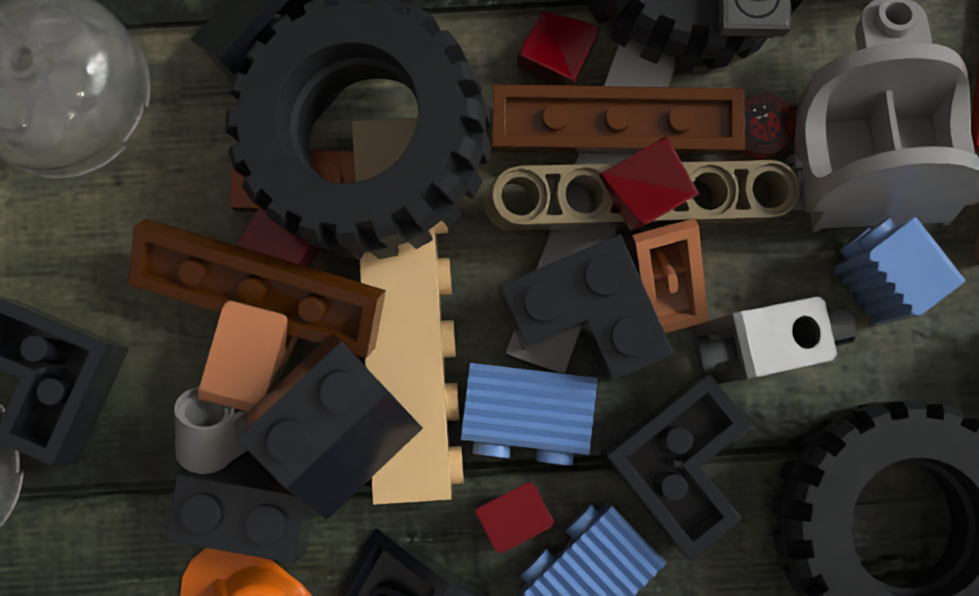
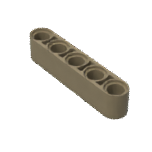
M774 160L682 162L692 182L700 180L710 189L712 196L710 207L708 210L703 209L692 198L643 227H664L695 218L699 226L755 224L785 215L794 208L800 194L799 180L792 168L783 162ZM616 164L512 167L499 175L490 184L484 197V208L487 217L492 224L503 230L536 231L628 228L599 174ZM755 179H760L769 188L771 196L767 207L760 205L754 198L752 189ZM569 183H580L590 192L592 204L588 213H579L573 210L567 203L565 194ZM516 184L527 191L531 204L526 215L513 214L503 205L501 195L504 185Z

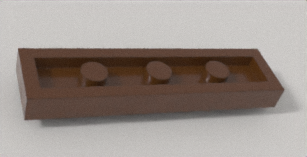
M493 84L492 152L635 154L663 137L668 138L677 154L741 155L745 151V88Z
M145 219L134 226L128 285L221 313L226 301H235L285 315L288 319L287 334L321 344L334 333L354 355L367 358L375 349L386 290L150 219Z

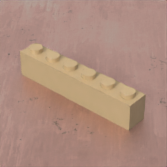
M418 117L352 121L355 182L380 174L399 159L412 139ZM440 221L428 230L433 241L418 249H415L407 242L398 245V256L378 259L372 253L364 252L360 259L361 283L386 290L376 346L371 354L365 358V367L423 427L414 438L372 476L373 505L451 500L453 496L452 485L464 484L462 446H450L448 421L460 420L458 382L446 383L444 358L456 357L454 320L442 321L441 296L452 295L450 258H438L437 234L448 233V227L443 221Z

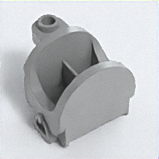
M873 0L864 9L855 29L857 51L843 55L816 70L811 77V81L806 85L797 105L795 154L790 155L784 164L792 168L798 177L800 185L799 199L791 211L805 210L807 213H810L813 232L820 231L823 228L876 226L889 217L895 225L904 223L915 216L921 224L943 223V225H950L965 206L976 205L979 202V157L975 154L971 135L970 86L964 61L954 50L932 43L928 18L919 4L913 0Z

